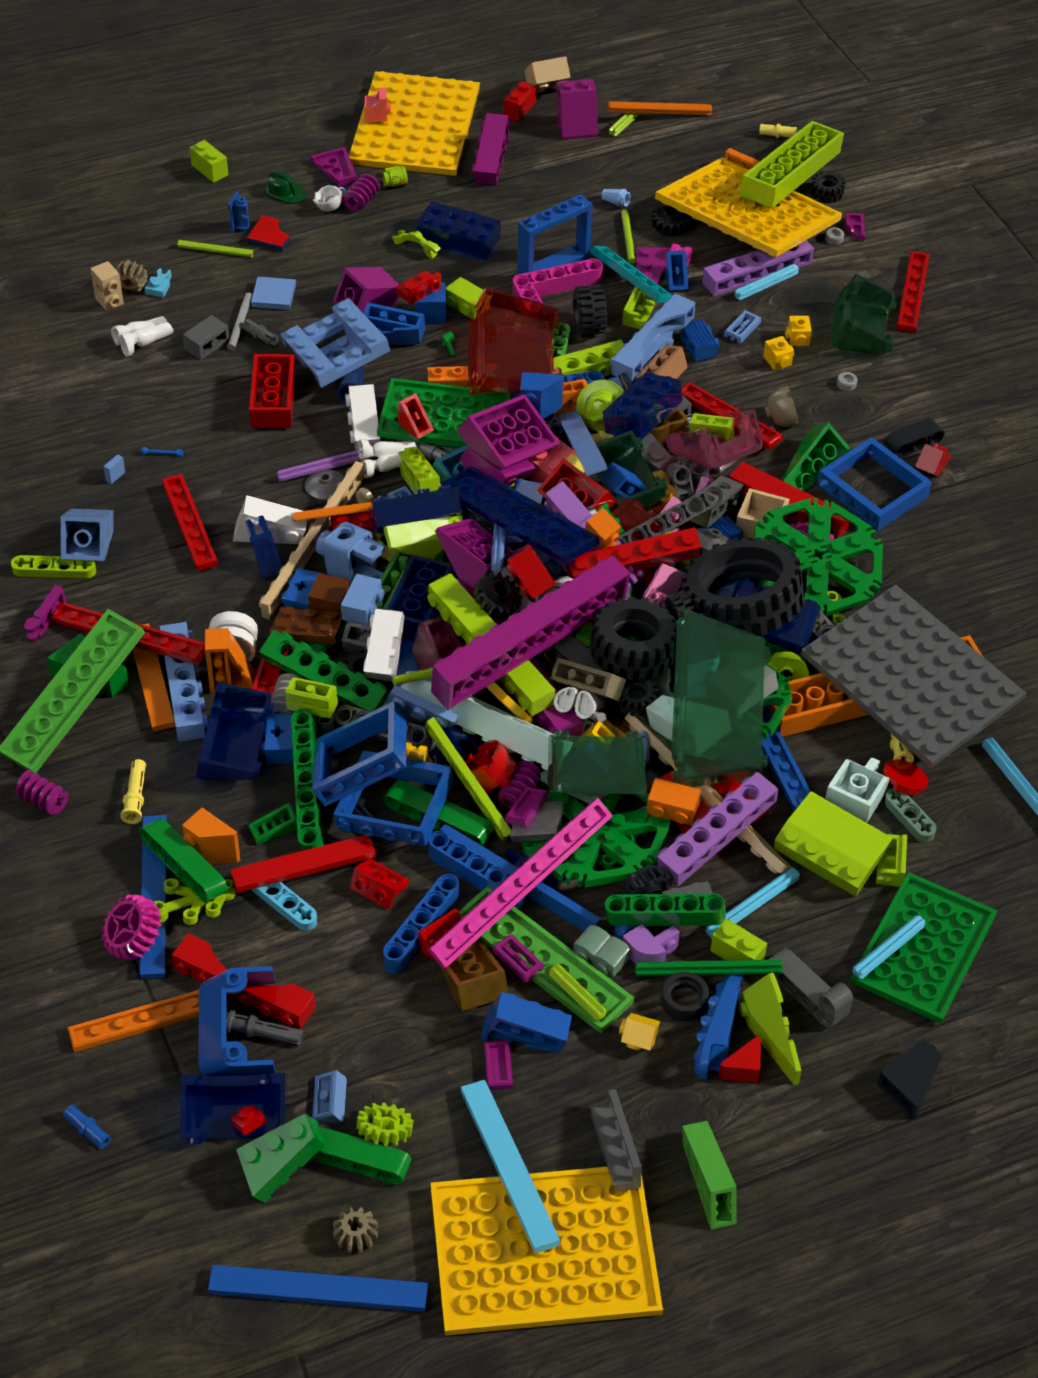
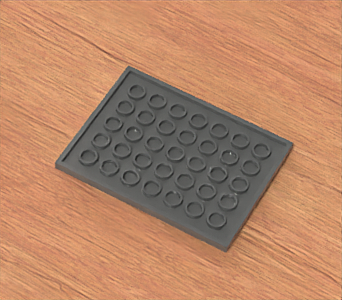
M897 585L888 589L801 651L802 657L930 768L1025 699L1026 696L1024 690Z

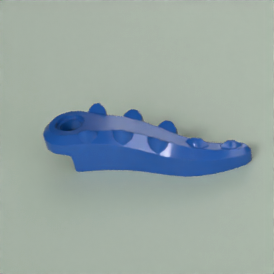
M724 975L725 979L723 982L716 985V995L709 998L708 1014L701 1017L703 1027L700 1033H696L699 1046L693 1058L696 1060L694 1073L698 1079L706 1080L709 1071L719 1072L720 1063L727 1059L743 975Z

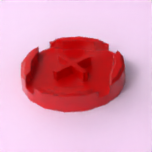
M895 759L888 761L883 768L882 775L890 778L889 782L894 785L893 789L906 795H918L921 791L924 792L928 785L926 773L913 763Z

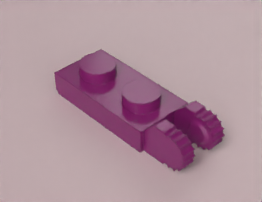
M55 585L52 591L46 595L42 605L35 610L34 617L28 618L26 623H24V630L27 632L26 638L28 641H38L52 623L50 618L60 603H66L61 586Z

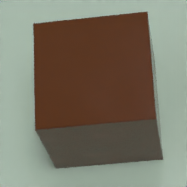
M318 573L308 595L309 609L341 612V603L350 588V580Z

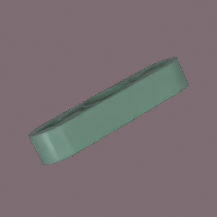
M893 788L888 789L884 800L885 806L918 841L923 843L932 841L936 833L935 823L909 795L897 792ZM911 811L916 814V817L908 818L904 813Z

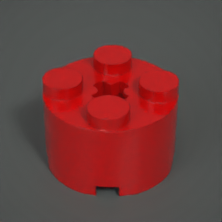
M497 740L485 742L477 748L479 752L473 756L471 753L464 762L487 794L498 786L500 788L506 787L511 782L510 776L518 767V764Z

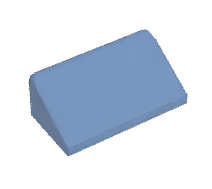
M334 1070L315 1076L312 1118L318 1123L344 1122L347 1079L339 1071Z

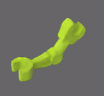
M405 230L398 231L399 235L392 236L395 244L405 241L418 242L430 259L437 256V252L440 250L436 243L430 240L427 241L419 231L406 233Z

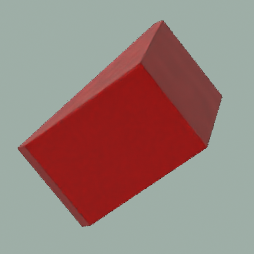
M414 393L398 402V425L415 439H419L434 431V428L417 394Z
M756 1036L720 1063L718 1077L721 1080L758 1083L761 1039Z

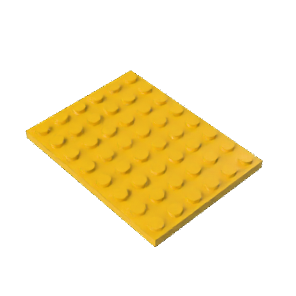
M375 71L368 96L375 95L379 88H386L387 103H390L391 114H387V122H365L364 105L349 153L352 165L377 168L400 166L405 167L406 171L457 176L480 89V82Z
M723 157L656 191L655 199L663 204L669 205L679 212H684L692 216L693 219L700 220L710 227H715L724 234H729L741 242H746L752 245L753 248L760 249L772 257L780 256L837 223L842 217L841 212L796 191L791 192L773 208L764 207L758 202L747 200L739 194L742 176L749 169Z
M607 1167L529 1174L560 1239V1246L536 1254L531 1247L500 1177L431 1183L445 1336L663 1314L642 1175L641 1188L615 1192Z

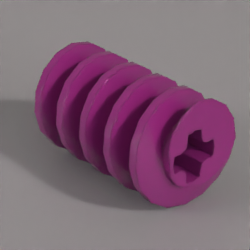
M369 174L359 176L347 192L343 194L342 202L344 206L354 213L363 209L376 192L379 191V182Z
M520 761L518 767L510 776L511 782L499 791V802L506 808L511 809L526 787L536 788L541 783L539 768L531 762Z
M26 770L21 775L16 787V794L19 798L25 799L26 802L32 803L33 806L39 807L43 811H47L50 815L60 813L65 807L69 796L67 791L63 792L61 786H56L53 782L48 783L46 778H41L39 774H33L31 770Z

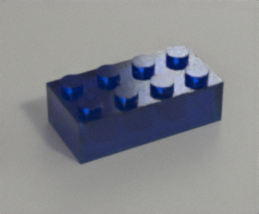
M431 201L416 222V231H419L427 241L430 240L436 243L440 248L486 261L500 240L501 220Z
M645 372L603 411L605 433L636 441L644 439L683 401L681 380L670 376Z
M451 485L440 486L438 490L431 492L429 488L421 489L414 495H409L408 492L396 494V498L387 499V496L374 499L375 501L371 503L368 509L373 534L384 532L383 527L459 516L462 513L457 487L451 488Z
M411 555L387 610L403 612L402 638L424 643L428 642L440 614L439 610L436 607H432L428 601V585L450 573L453 575L451 563Z

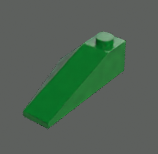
M829 422L814 425L802 440L782 481L804 491L818 481L821 469L852 449Z

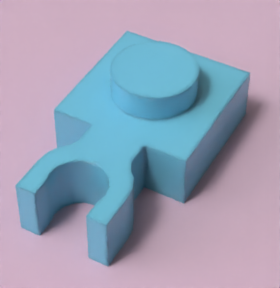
M159 268L157 277H150L145 287V294L164 298L170 287L171 270H168L166 274H162V269Z

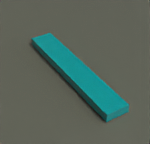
M591 247L590 253L656 302L665 303L666 300H670L673 296L608 247Z

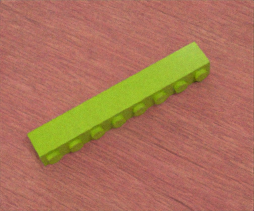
M451 573L428 585L429 595L427 598L430 605L439 610L442 618L453 626L455 633L458 636L461 635L467 645L475 637L484 635L494 625H497L484 610L480 609L481 606L475 602L472 596ZM529 660L498 679L505 685L507 692L510 695L513 694L518 700L520 707L523 710H527L531 716L554 705L555 689Z

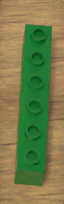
M273 630L259 651L265 661L289 674L298 675L305 680L336 686L338 701L346 705L372 712L382 707L389 696L386 691L387 688L381 683L375 682L374 684L368 681L364 674L360 672L355 674L349 671V667L338 661L336 664L325 653L312 651L308 644L302 641L300 643L294 641L293 637L284 631L279 633ZM293 650L292 654L284 656L286 651ZM306 660H312L308 666H302ZM330 670L327 676H321L323 671ZM349 680L348 685L340 686L342 681ZM361 691H368V694L366 696H358Z

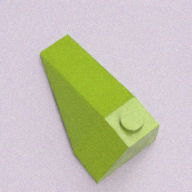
M462 515L383 527L388 549L406 555L413 554L419 556V559L422 560L428 559L433 561L435 556L444 549L435 532L436 528L462 521Z
M769 973L743 991L741 1002L738 1003L740 1016L745 1017L747 1026L753 1034L761 1039V1044L790 1081L796 1085L800 1081L801 1067L794 1041L792 1039L788 1040L789 1021L788 1017H782L780 1003H783L780 988L774 973Z

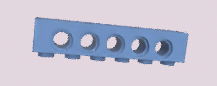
M186 622L160 626L162 631L193 639L192 630L188 631ZM164 655L178 742L205 738L204 728L209 727L207 714L202 715V711L206 710L204 697L199 698V694L203 693L201 680L196 681V677H200L199 667L196 664Z

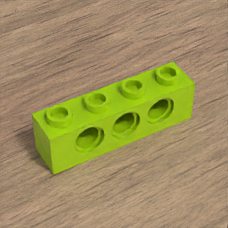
M617 340L548 359V374L568 375L600 371L604 376L611 375V359L622 350L624 343L622 340Z
M408 447L404 451L398 452L401 475L416 496H420L421 504L442 501L440 477L419 448Z

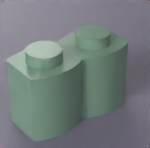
M590 924L575 941L573 949L576 954L604 975L613 978L630 959L631 948L625 942L610 936L602 928Z

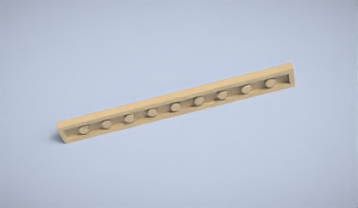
M355 461L353 466L348 468L345 478L342 482L338 483L335 493L329 496L324 508L347 505L364 479L363 463ZM331 516L317 518L314 523H311L308 533L305 537L301 538L298 548L295 552L291 553L287 564L282 566L279 576L276 580L272 581L267 594L261 597L259 607L261 608L263 618L271 619L281 604L283 592H287L289 588L290 577L295 575L297 568H305L316 551V542L319 536L325 530L331 529Z
M629 712L624 718L630 724L628 726L629 729L636 735H639L642 730L646 731L649 736V748L651 750L655 749L659 753L658 758L666 765L670 764L674 768L673 772L683 780L685 779L690 784L689 787L701 789L700 795L705 799L703 803L707 807L711 808L724 801L654 729L650 728V725L641 716L638 717V714H634L633 717L630 716ZM750 825L737 835L741 841H747L752 846L750 850L757 857H763L767 861L766 866L773 873H784L792 868Z

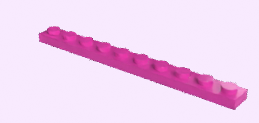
M596 798L427 949L442 969L449 966L612 817V814L600 799Z

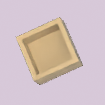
M566 56L533 62L525 70L526 80L528 83L536 86V93L544 92L547 88L557 90V82L568 81L571 78Z
M749 488L736 525L743 531V537L754 539V529L758 521L766 523L762 520L763 515L767 514V511L789 505L790 499ZM784 515L782 517V520L784 522L786 521L787 515ZM767 537L764 538V541L768 542L770 540Z

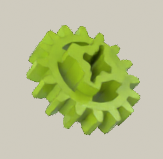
M372 1103V1108L365 1106L363 1111H359L356 1129H359V1135H365L366 1141L372 1139L376 1145L379 1142H383L384 1146H388L390 1142L396 1146L398 1141L405 1143L407 1137H411L414 1120L411 1119L410 1113H405L404 1108L398 1109L395 1104L389 1107L386 1103H382V1106Z

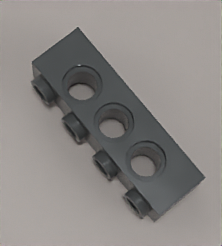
M720 476L715 481H712L703 490L711 486L720 487L724 493L722 502L717 507L690 522L705 528L711 526L739 503L744 484L724 476ZM708 492V499L711 502H717L718 495L715 492ZM696 502L689 503L688 507L691 512L696 513L699 511V505Z

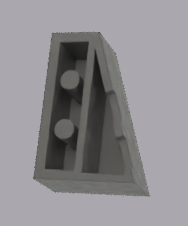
M637 417L610 439L609 456L646 479L648 478V473L663 470L666 473L667 467L671 464V455Z

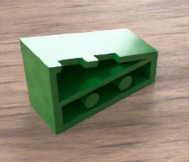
M80 633L47 657L50 676L55 677L84 640L85 636ZM121 664L99 693L113 698L129 686L126 667Z
M303 1114L236 1149L254 1198L266 1203L271 1198L270 1195L281 1184L285 1185L290 1180L289 1177L299 1167L302 1168L326 1144L318 1122L307 1114Z

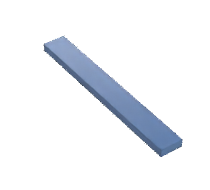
M577 409L557 415L586 475L590 476L605 471L607 469L606 463Z

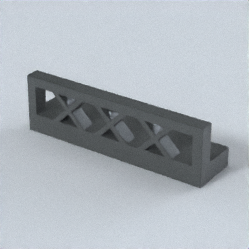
M616 1089L608 1090V1105L590 1107V1115L614 1191L620 1192L641 1188V1164Z

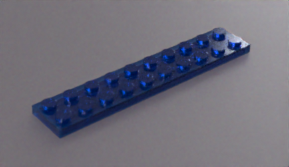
M469 466L440 483L441 492L563 564L574 561L575 558L591 551L592 548L600 544L599 536L473 466Z

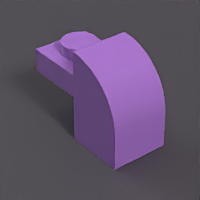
M641 924L623 935L622 941L631 948L630 959L635 964L638 962H665L666 953L669 954L677 948L680 932L672 926L654 937Z

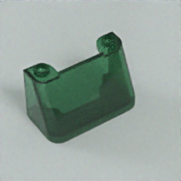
M856 273L835 300L832 346L840 350L879 354L890 352L894 346L893 336L889 334L885 336L886 316L892 313L896 307L895 293Z
M632 430L596 444L606 466L615 463L635 474L648 487L647 490L623 498L622 494L616 495L603 482L602 485L616 500L610 508L615 518L620 519L623 514L634 521L666 495L668 486L665 479H660L659 476L655 477L641 453L643 448L641 438L639 436L636 437ZM604 471L595 474L596 476H598V479H600V476Z
M555 730V735H549L547 792L646 795L643 738H639V733H625V737L571 736L569 731Z

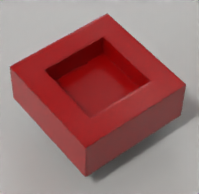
M254 1105L244 1107L237 1114L230 1117L233 1126L244 1136L267 1123L264 1114Z

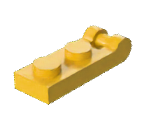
M406 742L407 759L433 763L427 753V746L420 745L415 747L412 746V743Z

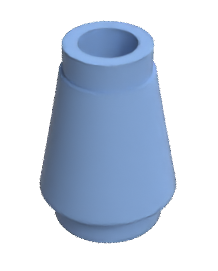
M604 189L601 197L602 200L622 208L623 206H628L631 195L626 189Z

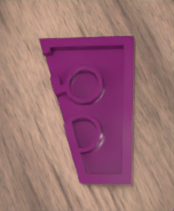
M346 147L310 156L311 162L340 187L349 186L357 180V175Z
M636 247V269L659 285L665 270L666 252H670L671 248Z

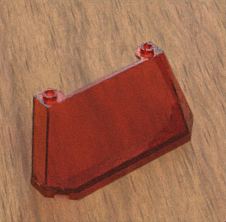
M486 285L475 308H478L476 318H472L469 324V394L474 396L520 393L522 372L563 375L564 377L561 368L557 367L554 370L552 331L558 327L561 320L558 308L495 290Z

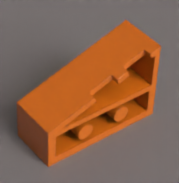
M228 628L205 629V653L210 693L251 692L256 677L255 670Z

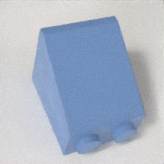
M70 509L61 516V559L104 561L113 534V510Z

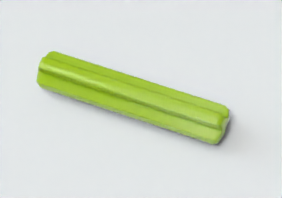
M625 113L609 128V135L616 137L641 113Z
M556 964L549 970V975L596 1021L604 1018L606 1009L561 965Z

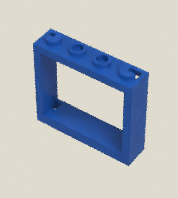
M580 194L518 222L517 275L590 259L593 204ZM577 216L576 244L533 263L534 235Z
M871 437L821 469L817 486L864 522L871 525L873 529L879 531L928 498L932 482ZM870 456L912 489L883 509H880L838 476Z
M395 701L315 740L312 791L324 806L406 768L407 717ZM388 729V749L331 776L332 755ZM333 746L334 749H332V750H330V751L327 749V748Z
M363 750L358 763L377 753ZM406 758V768L388 776L437 786L420 827L352 814L363 789L342 798L334 812L337 829L344 832H355L365 836L385 838L390 841L396 840L411 845L426 846L454 782L451 766Z

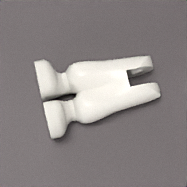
M163 316L147 321L130 322L126 326L117 325L111 328L115 344H121L122 352L126 357L133 355L135 344L143 347L171 335L174 331Z
M360 439L358 441L359 459L378 457L377 460L366 459L361 461L364 466V477L371 478L376 470L387 472L399 468L398 452L404 451L408 447L417 448L416 442L384 441L370 446L366 439Z
M574 687L561 689L554 697V706L559 712H568L575 708L577 716L583 719L592 717L595 711L602 710L606 705L605 697Z

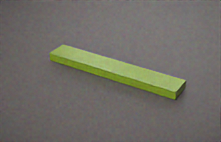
M432 717L426 722L425 729L485 817L492 823L500 839L506 841L510 838L511 829L436 719Z

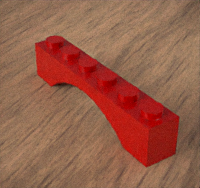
M189 933L172 954L176 971L182 975H189L195 978L200 984L227 970L218 961L208 942ZM295 984L246 985L245 989L239 993L226 994V996L230 995L238 999L245 1006L250 1005L258 1009L262 1014L273 1016L288 1027L293 1026L297 1029L303 1027L316 1008L315 994Z

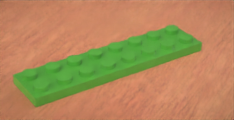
M107 609L0 745V754L36 774L145 634L144 629Z
M487 886L460 910L461 919L493 890ZM514 906L478 938L493 950V946L512 934L544 964V970L541 972L537 971V975L531 976L529 979L601 1034L634 1003V997ZM510 943L507 944L510 948L517 952L527 964L533 967V965L523 955H521ZM556 964L561 965L606 1009L604 1018L596 1021L549 975V970Z

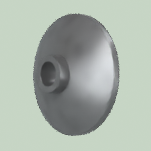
M328 469L312 473L305 481V490L309 496L316 500L328 501L329 496L335 493L338 483L343 481L344 476L337 471Z
M696 529L702 550H710L712 545L717 543L719 545L726 544V541L729 540L718 529Z

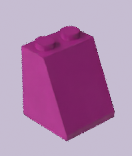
M593 79L557 82L556 120L562 140L598 137L597 93Z
M381 267L344 268L333 302L338 304L349 298L362 313H364L367 303L391 307L398 301L399 295L396 293V286L399 284Z
M469 447L464 450L465 453L460 458V461L485 500L490 499L515 483L516 479L525 480L535 469V466L527 459L502 469Z

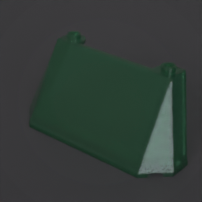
M681 609L680 617L677 620L672 729V760H674L677 771H673V782L689 787H697L745 779L748 776L752 777L756 772L763 776V768L768 766V756L763 754L762 748L764 671L766 660H771V648L766 646L765 638L687 609Z

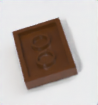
M280 607L270 634L273 630L279 633L284 631L297 642L335 645L345 620H342L341 612L334 610L322 611Z

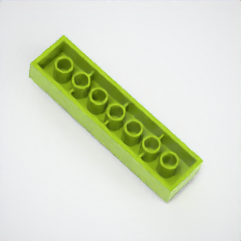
M811 121L742 176L739 195L749 201L758 202L764 207L773 208L840 153L844 133Z

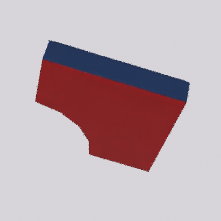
M262 215L247 237V243L283 252L290 241V235L283 233L279 229L280 219Z

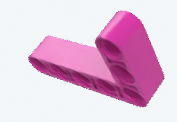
M588 259L516 275L513 278V298L523 317L543 320V302L540 297L574 290L576 286L599 284L602 281L603 264L598 259Z

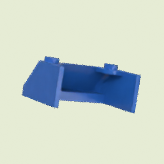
M272 966L230 968L205 980L200 985L199 1069L204 1077L208 1079L276 1076L273 1060L247 1061V1050L242 1043L236 1041L226 1042V994L239 993L245 989L246 985L275 984Z

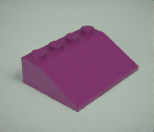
M525 394L469 416L457 430L469 448L502 469L560 444Z
M472 518L437 527L435 532L457 576L462 579V583L465 586L476 589L475 585L484 574L488 576L492 571L493 535ZM506 545L504 549L505 567L508 563L507 557L515 553Z

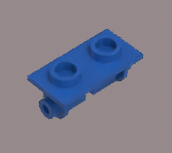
M236 192L228 202V209L230 210L229 224L231 225L232 233L236 229L246 232L250 227L249 216H247L248 201L244 197H239V192Z

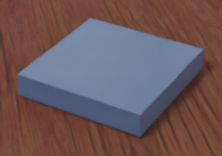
M257 277L251 307L290 310L296 288V280Z

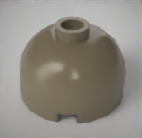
M788 386L779 388L771 393L768 398V407H765L767 418H772L776 425L785 428L800 424Z

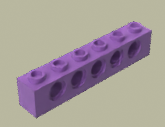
M806 240L778 257H772L762 250H757L705 267L702 283L713 296H717L743 287L791 264H795L798 268L811 264L814 248Z
M758 772L752 777H746L738 789L730 791L719 805L712 806L708 814L703 819H697L689 831L685 834L681 833L669 848H663L657 856V866L659 868L663 866L673 880L671 882L678 887L777 801L778 788Z

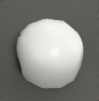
M327 185L318 192H315V199L313 201L320 210L331 212L340 206L342 193L336 186Z

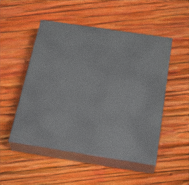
M563 801L545 802L527 828L512 825L511 841L550 840L560 831L564 811Z

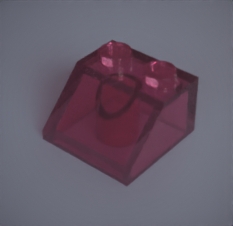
M442 616L420 623L412 653L419 670L433 668V665L439 659H445L462 645L453 626L448 621H445Z

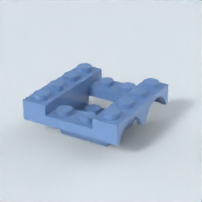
M349 298L333 306L332 314L306 328L301 329L296 325L280 334L284 347H291L303 368L308 367L312 371L321 388L390 351L387 338ZM343 329L345 330L346 335L320 349L315 345Z

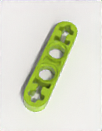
M20 555L14 557L11 561L12 572L19 577L87 579L96 574L94 560L61 559V556ZM42 564L48 565V567L45 569L37 568L39 565ZM62 565L70 566L66 570L59 569V567Z

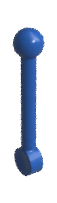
M147 447L140 449L143 455L152 453L176 455L178 458L184 456L182 449H177L176 451L154 450Z

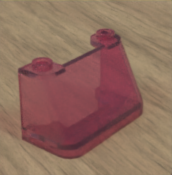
M755 408L717 415L734 418V438L726 440V438H718L717 435L710 436L706 433L708 432L707 428H701L695 431L666 435L665 439L668 449L672 453L707 469L719 468L755 453L763 445Z

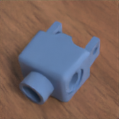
M342 522L335 530H325L319 536L316 542V552L324 556L328 575L349 579L350 586L356 574L381 579L383 573L376 570V559L386 550L384 545L373 540L372 532L349 522Z

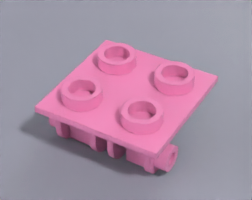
M661 563L642 598L648 599L650 603L656 602L660 607L666 608L665 598L677 593L682 584V574L685 573Z

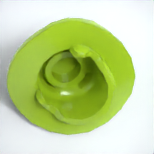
M605 379L596 380L582 389L577 399L576 409L588 428L597 432L600 430L605 432L617 428L624 421L628 412V399L623 389L613 381Z

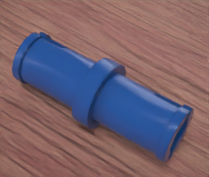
M75 1105L69 1106L63 1113V1118L78 1129V1134L82 1137L86 1136L99 1149L105 1148L111 1141V1136L96 1125V1120L92 1117L88 1118Z

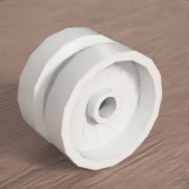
M227 611L214 616L209 623V629L228 628L249 662L252 661L255 656L258 634L256 622L248 615L240 612Z

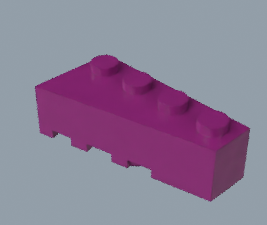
M486 113L485 120L481 122V131L483 132L482 135L479 134L478 136L479 149L475 150L476 164H472L471 174L474 175L475 183L497 185L504 153H506L507 149L506 143L509 142L508 115Z

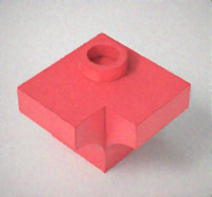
M379 88L375 95L365 96V122H387V114H391L390 103H387L386 88Z

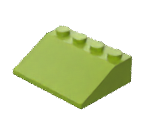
M810 791L777 835L774 849L857 897L893 838Z

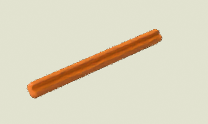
M608 102V112L711 115L712 105Z

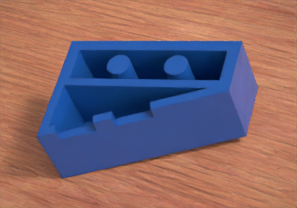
M367 303L363 314L387 338L389 346L420 344L425 332L424 314L373 303Z
M501 992L485 1015L480 1040L488 1041L489 1037L503 1039L504 1041H509V1045L512 1044V1041L527 1043V1048L559 1053L567 1042L572 1016L563 1013L561 1010L551 1009L537 1002L518 998L514 994Z

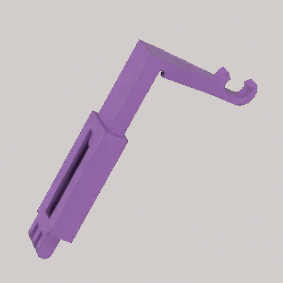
M562 481L545 494L546 502L544 505L545 509L549 511V519L554 518L560 513L573 528V535L588 552L594 551L583 538L586 521L593 515ZM642 571L630 573L629 580L631 583L635 584L638 582L634 573L639 579L644 577Z

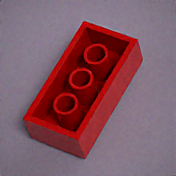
M254 354L249 405L251 428H292L296 377L295 354Z
M529 543L507 557L508 563L506 567L513 578L519 577L521 580L518 582L519 587L526 597L531 595L534 599L556 584Z

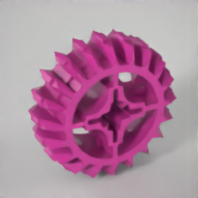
M128 894L126 898L120 897L119 903H113V909L108 911L107 919L103 920L105 922V926L101 928L104 932L101 937L104 941L103 946L112 956L121 960L135 961L138 957L143 958L144 952H150V946L155 944L156 936L160 935L158 929L162 925L158 921L162 916L158 913L159 908L152 900L142 895Z

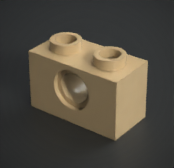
M108 261L92 267L91 274L95 299L106 311L123 305L120 275Z

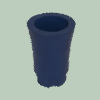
M363 366L342 376L336 390V396L341 403L346 405L345 395L349 394V386L364 385L365 373Z

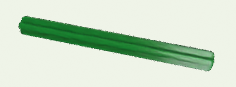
M782 960L638 962L635 966V972L638 977L671 976L678 972H690L696 975L781 974L783 972Z

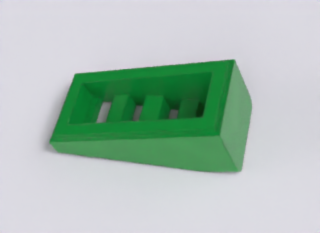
M287 803L248 824V827L258 845L296 831L297 816L290 803ZM280 821L281 824L277 826L276 822ZM271 824L273 829L268 830L266 825ZM262 827L264 833L260 835L257 828Z

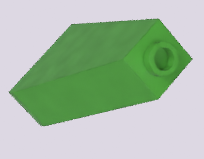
M708 1121L682 1126L683 1147L711 1230L735 1225L736 1184Z

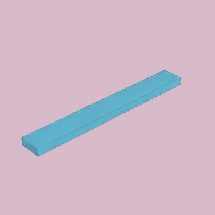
M482 1080L462 1086L461 1094L534 1253L560 1246L558 1234L486 1081Z

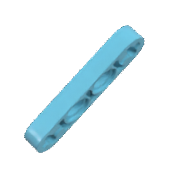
M277 882L251 889L299 929L308 931L317 925L316 910L283 883ZM272 887L279 890L275 895L266 893L267 889ZM287 901L296 903L290 909L283 907V904ZM302 916L305 917V918L310 917L311 919H310V920H308V919L302 920Z

